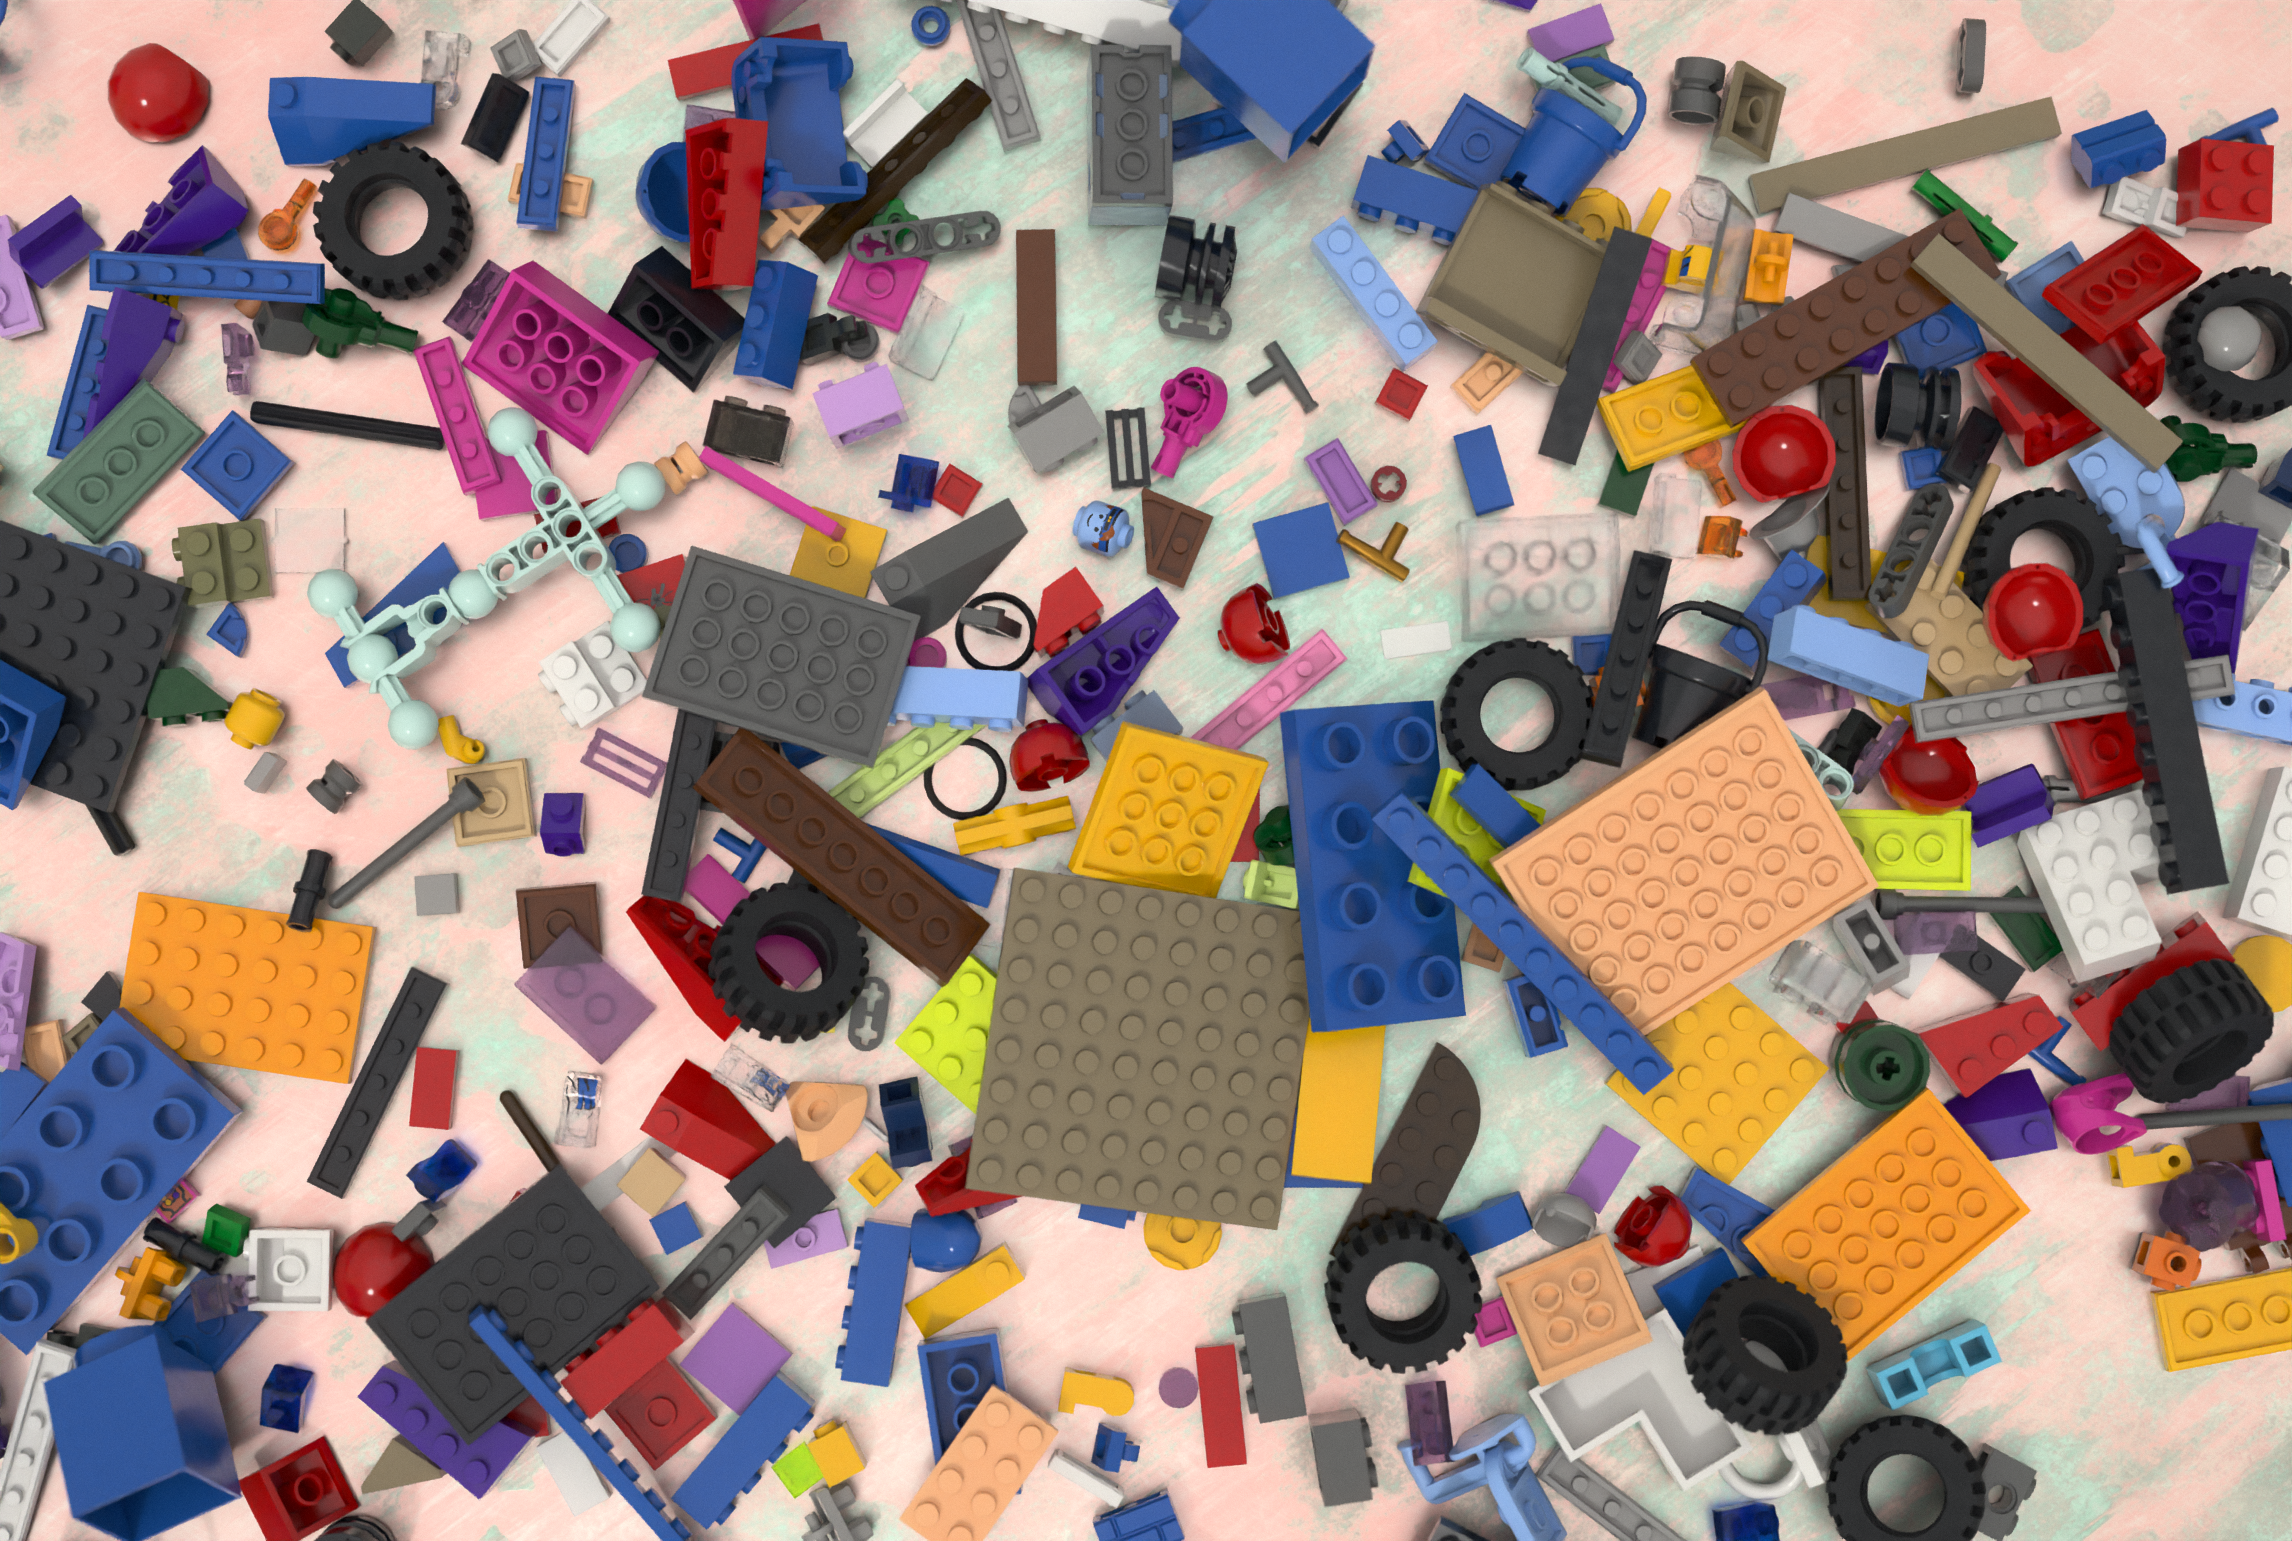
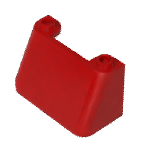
M2138 321L2102 345L2078 325L2059 334L2061 338L2142 407L2146 408L2151 405L2162 393L2166 356ZM1989 351L1973 363V375L2016 454L2025 466L2033 467L2103 431L2018 357L2011 360V357L2005 351Z

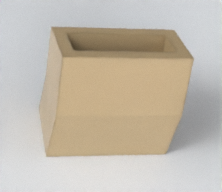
M648 1148L616 1186L643 1210L654 1217L686 1180V1175L658 1150Z

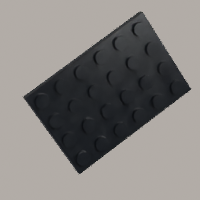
M558 1163L366 1318L365 1322L469 1446L531 1395L469 1324L468 1315L477 1307L482 1305L488 1313L493 1309L496 1310L509 1326L505 1331L515 1343L521 1339L534 1353L536 1358L532 1360V1363L542 1373L548 1369L555 1375L659 1290L660 1286Z

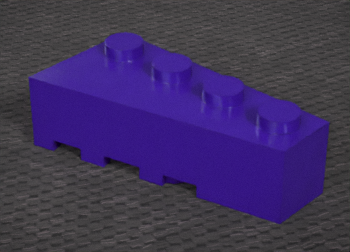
M396 1360L383 1365L357 1396L478 1500L484 1498L495 1488L539 1433L524 1424L504 1416L468 1446Z

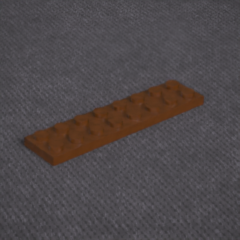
M1960 208L1692 357L1690 364L1730 429L1952 305L1953 302L1910 266L1938 233L1993 280L1998 279L2001 275L2000 270Z
M738 729L692 787L834 902L845 908L848 913L942 988L949 983L991 925L748 730Z

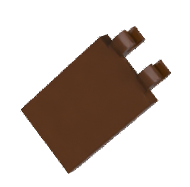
M2259 1122L2219 1124L2186 1136L2183 1139L2225 1249L2229 1251L2238 1249L2246 1271H2253V1274L2270 1269L2268 1260L2260 1247L2272 1242L2258 1240L2257 1234H2254L2250 1228L2248 1212L2252 1210L2249 1194L2247 1195L2242 1188L2240 1174L2241 1171H2244V1160L2267 1159L2261 1147L2263 1133ZM2272 1162L2273 1172H2274V1175H2275V1174H2276V1171H2275V1168H2274V1165H2273V1162ZM2278 1194L2286 1240L2277 1242L2283 1258L2290 1257V1260H2292V1207H2288L2285 1197L2281 1198Z

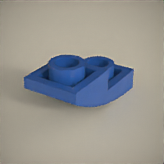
M1491 424L1454 435L1476 516L1514 506L1515 504Z
M1519 1191L1482 1201L1480 1209L1443 1219L1442 1222L1446 1224L1450 1233L1455 1232L1462 1240L1470 1256L1501 1245L1533 1229L1531 1217Z

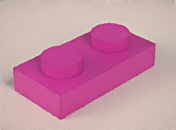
M2261 1158L2244 1160V1171H2241L2240 1179L2244 1192L2247 1195L2249 1194L2252 1210L2248 1212V1221L2252 1232L2257 1234L2258 1240L2268 1242L2286 1240L2271 1160Z

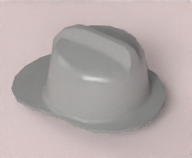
M1830 483L1823 488L1789 497L1771 515L1757 523L1750 530L1749 536L1752 539H1764L1777 558L1782 561L1791 549L1798 554L1804 551L1814 542L1818 534L1820 523L1816 507L1829 492Z

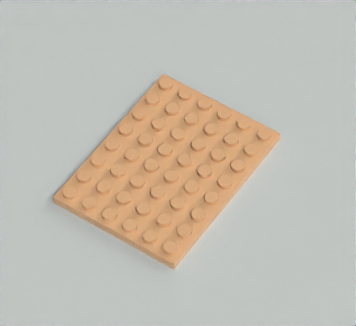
M1761 686L1489 859V862L1515 904L1644 1035H1647L1879 886L1766 689Z

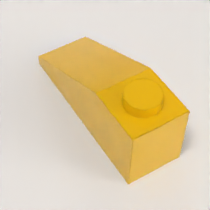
M1005 1241L904 1306L926 1339L1025 1280L1026 1273Z

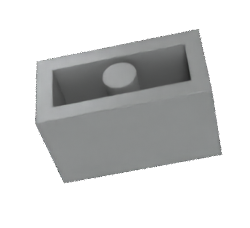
M1075 386L1070 387L1007 425L1028 463L1036 473L1042 470L1049 472L1056 469L1064 462L1063 457L1075 450L1082 452L1097 443V437L1105 433L1082 392Z
M1869 898L1834 916L1833 930L1873 996L1909 977L1910 964Z

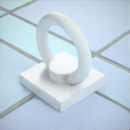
M1817 1419L1810 1426L1801 1428L1799 1432L1792 1434H1783L1781 1432L1780 1435H1777L1785 1456L1789 1461H1793L1791 1469L1781 1480L1769 1484L1752 1482L1743 1477L1736 1470L1732 1462L1718 1470L1719 1473L1734 1490L1744 1496L1757 1500L1781 1498L1794 1491L1804 1478L1809 1488L1823 1484L1830 1471L1829 1466L1834 1455Z

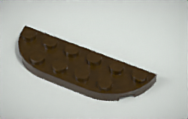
M1436 1042L1373 1164L1371 1184H1363V1188L1359 1191L1328 1252L1329 1255L1336 1257L1334 1249L1338 1243L1343 1241L1347 1244L1351 1240L1348 1232L1356 1225L1361 1230L1370 1226L1368 1218L1378 1214L1381 1221L1390 1219V1212L1402 1211L1405 1218H1411L1412 1213L1417 1212L1425 1214L1429 1222L1437 1219L1474 1146L1479 1131L1481 1115L1478 1091L1470 1072L1463 1062L1442 1044Z

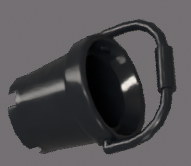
M1692 600L1674 604L1663 612L1657 620L1648 656L1650 658L1649 665L1653 669L1644 697V704L1642 705L1632 738L1663 749L1737 702L1746 694L1760 687L1767 669L1769 650L1766 637L1758 625L1744 617L1743 612L1710 600L1705 602ZM1689 610L1701 611V614L1735 627L1742 626L1753 635L1759 650L1757 668L1752 680L1706 660L1657 644L1663 628L1675 615Z

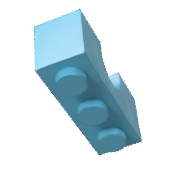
M1972 1319L1866 1367V1370L1881 1403L1889 1409L1895 1410L1928 1395L1927 1389L1940 1381L1955 1376L1969 1377L2002 1362V1359L1986 1324Z

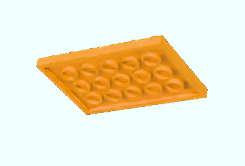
M138 892L119 1008L124 1007L184 1060L351 1084L376 927L314 918L312 931L301 932L293 930L286 925L290 915L286 913Z
M1926 1087L1900 1110H1896L1745 1235L1741 1241L1772 1277H1777V1282L1784 1283L1788 1281L1797 1285L1796 1289L1803 1294L1808 1292L1816 1298L1815 1303L1821 1309L1825 1307L1832 1315V1324L1838 1325L1843 1335L1841 1343L1846 1345L1847 1363L2031 1210L1930 1089Z

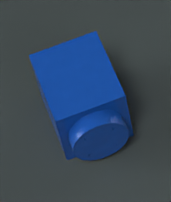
M1179 0L1168 20L1181 33L1180 66L1284 163L1367 78L1376 46L1328 0Z
M139 1325L120 1328L99 1335L86 1342L76 1351L73 1356L74 1369L43 1382L71 1518L120 1541H145L243 1497L212 1366L174 1345L172 1335L167 1329L158 1326Z

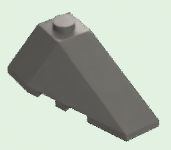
M1008 497L901 553L870 571L889 606L921 616L914 640L916 641L947 625L962 605L979 589V586L1025 537L1028 530Z

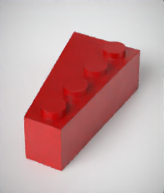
M725 118L685 130L692 289L732 291L753 286L768 121Z
M2198 911L2161 938L2162 943L2154 960L2106 974V979L2093 988L2092 985L2087 986L2072 997L2074 1003L2069 1006L2072 1015L2100 1052L2109 1046L2110 1031L2113 1030V1023L2116 1017H2121L2122 1009L2128 1003H2132L2137 998V994L2142 990L2153 986L2156 980L2173 974L2174 970L2182 966L2189 967L2194 962L2201 960L2207 962L2211 959L2236 961Z

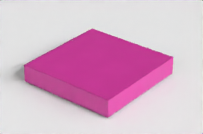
M863 235V242L857 243L858 251H865L866 257L871 256L872 249L886 247L885 255H891L887 244L878 240H869L866 235ZM849 252L827 305L900 336L927 274L930 262L919 257H910L877 263H860Z
M541 430L538 431L535 446L554 475L548 432ZM487 439L503 483L475 492L479 519L484 521L539 512L531 497L532 484L515 457L498 453L491 446L489 439ZM556 489L551 490L547 494L546 505H552L558 501Z

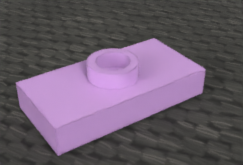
M839 1208L816 1214L775 1249L767 1240L764 1242L771 1269L849 1246Z

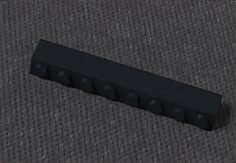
M2154 568L2116 574L2103 580L2102 599L2111 616L2110 639L2113 647L2118 651L2120 661L2118 678L2121 686L2126 690L2128 700L2126 718L2128 724L2134 730L2136 740L2134 757L2137 765L2142 769L2144 779L2142 797L2144 803L2150 809L2152 819L2150 836L2153 844L2158 848L2160 858L2158 876L2160 882L2166 888L2167 895L2229 884L2169 588L2165 589L2161 586L2162 580Z

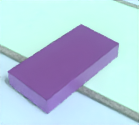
M1601 3L1530 28L1527 31L1531 47L1551 62L1603 44L1605 46L1609 45L1615 40Z
M1338 438L1304 457L1306 465L1343 526L1378 506L1377 501Z
M1605 1125L1564 1193L1581 1197L1593 1208L1594 1212L1600 1214L1641 1147Z

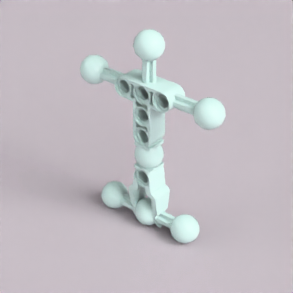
M516 407L498 410L490 419L487 430L490 444L498 453L515 457L532 484L531 497L544 519L543 522L493 553L487 559L485 565L479 563L476 565L478 569H469L458 573L450 582L448 590L442 587L439 589V595H429L406 608L393 604L367 623L363 621L355 608L358 597L355 580L347 572L340 569H326L317 572L310 580L307 590L310 606L317 614L326 618H334L345 635L340 646L349 649L347 661L350 671L358 680L370 683L369 694L380 693L391 710L387 724L391 738L398 746L405 749H420L428 746L436 737L439 726L435 710L428 703L421 700H412L400 679L406 678L433 662L437 655L435 648L457 632L462 623L467 625L470 623L469 619H477L488 615L496 607L498 598L504 601L508 598L506 596L507 593H516L523 590L568 560H570L574 568L581 575L594 583L611 610L613 617L610 632L614 642L621 649L628 652H642L653 646L660 634L658 615L650 606L633 602L615 573L616 561L614 555L597 528L628 508L635 511H645L657 506L663 499L666 485L662 472L655 465L643 461L627 464L618 473L616 488L583 508L570 487L560 478L553 475L536 448L535 442L538 429L534 418L528 411ZM553 489H560V499L555 504L546 505L547 494ZM574 521H581L580 533L575 537L567 538L566 529L568 525ZM547 542L548 551L543 558L534 559L533 550L535 546L539 543ZM601 553V565L595 570H587L586 562L588 558L593 554ZM507 564H513L514 573L512 577L506 581H500L499 573L501 569ZM446 607L447 616L442 623L434 624V612L438 608ZM406 622L408 634L415 638L416 646L398 660L395 645L382 635Z

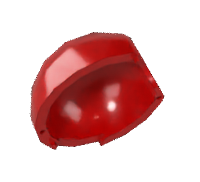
M147 43L130 49L115 63L107 81L108 104L115 120L131 136L147 142H168L187 134L201 120L208 104L209 82L207 78L188 62L157 43Z
M1793 405L1771 406L1754 415L1740 430L1732 450L1733 470L1741 487L1754 499L1762 503L1797 496L1825 487L1830 481L1836 464L1835 441L1827 425L1811 411Z
M2027 563L2009 569L1993 583L1983 604V627L1988 640L2004 658L2010 661L2026 659L2028 655L2071 648L2076 643L2083 625V602L2077 585L2063 570L2048 563Z
M1912 724L1879 767V776L1886 793L1901 808L1919 816H1942L1960 809L1975 795L1979 781H1977L1975 766L1966 753L1968 748L1956 737L1915 743Z
M382 1222L364 1226L345 1240L335 1256L333 1282L336 1296L349 1314L355 1317L368 1318L435 1264L433 1253L429 1251L418 1235L401 1241L392 1232V1228L396 1224Z

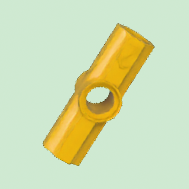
M1069 796L1030 805L1027 802L993 810V814L976 816L953 823L960 856L997 847L1006 849L1035 842L1036 838L1051 836L1076 829Z

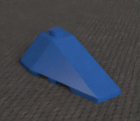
M321 77L270 78L268 118L284 164L288 167L325 166L336 162L335 158L346 155L355 149H358L360 152L368 150V144L381 142L386 139L395 140L434 125L436 85Z

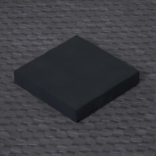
M787 1135L724 1185V1188L741 1208L765 1184L793 1210L787 1219L767 1239L774 1249L837 1198L807 1161L802 1160L801 1153Z

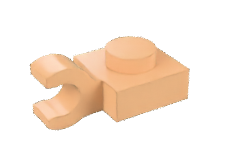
M813 205L769 210L770 215L776 221L760 237L761 244L773 254L790 232L800 239L825 212V207Z

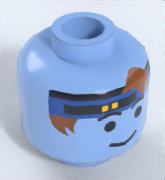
M1097 500L1092 501L1087 507L1082 506L1073 524V535L1077 536V541L1081 548L1107 557L1115 556L1122 547L1128 548L1134 534V526L1129 525V515L1125 509Z

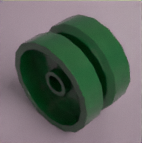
M1880 1018L1859 1020L1845 1028L1834 1040L1829 1056L1831 1075L1838 1088L1851 1099L1865 1107L1882 1112L1902 1109L1926 1088L1930 1075L1929 1054L1921 1039L1910 1030Z

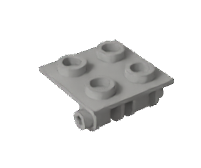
M2230 468L2197 530L2216 522L2259 528L2253 569L2264 574L2270 561L2275 562L2282 553L2283 548L2279 544L2292 522V509L2259 493L2260 483Z

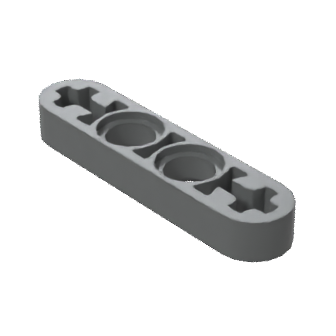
M975 211L866 227L856 230L851 235L848 241V249L850 255L860 263H877L984 247L993 244L998 239L1001 233V225L999 219L989 211ZM982 217L985 224L991 225V231L985 233V240L981 239L980 234L964 235L967 243L962 244L963 231L958 221L959 219H964L963 227L978 225V218ZM940 223H947L953 228L954 238L949 245L942 246L934 239V229ZM903 228L911 230L916 237L914 248L907 252L900 250L895 243L897 232ZM882 231H888L887 245L891 255H885L886 247L872 249L870 257H866L865 251H858L857 243L863 242L864 234H868L869 240L874 241L884 239Z
M1931 483L1925 485L1915 494L1869 590V601L1875 613L1882 618H1894L1906 610L1953 512V500L1948 489L1942 484ZM1918 529L1929 530L1928 534L1920 540L1912 541L1909 539L1910 535ZM1905 560L1914 561L1912 567L1907 571H1894L1900 562Z

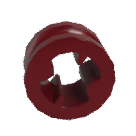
M1384 466L1375 472L1371 479L1370 488L1377 500L1391 503L1402 497L1406 489L1407 480L1405 474L1399 468ZM1393 475L1398 479L1395 486H1399V490L1396 493L1392 490L1387 491L1386 494L1381 492L1379 488L1382 486V483H1378V478L1382 476L1387 479Z

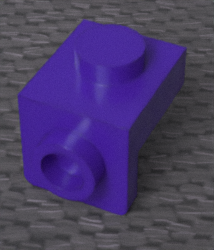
M544 793L540 836L546 854L565 857L585 852V843L582 835L586 804L584 793Z

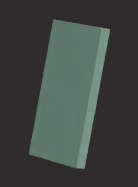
M143 378L32 492L39 500L95 545L205 432L149 381Z

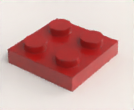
M668 1356L604 1409L654 1471L718 1418Z

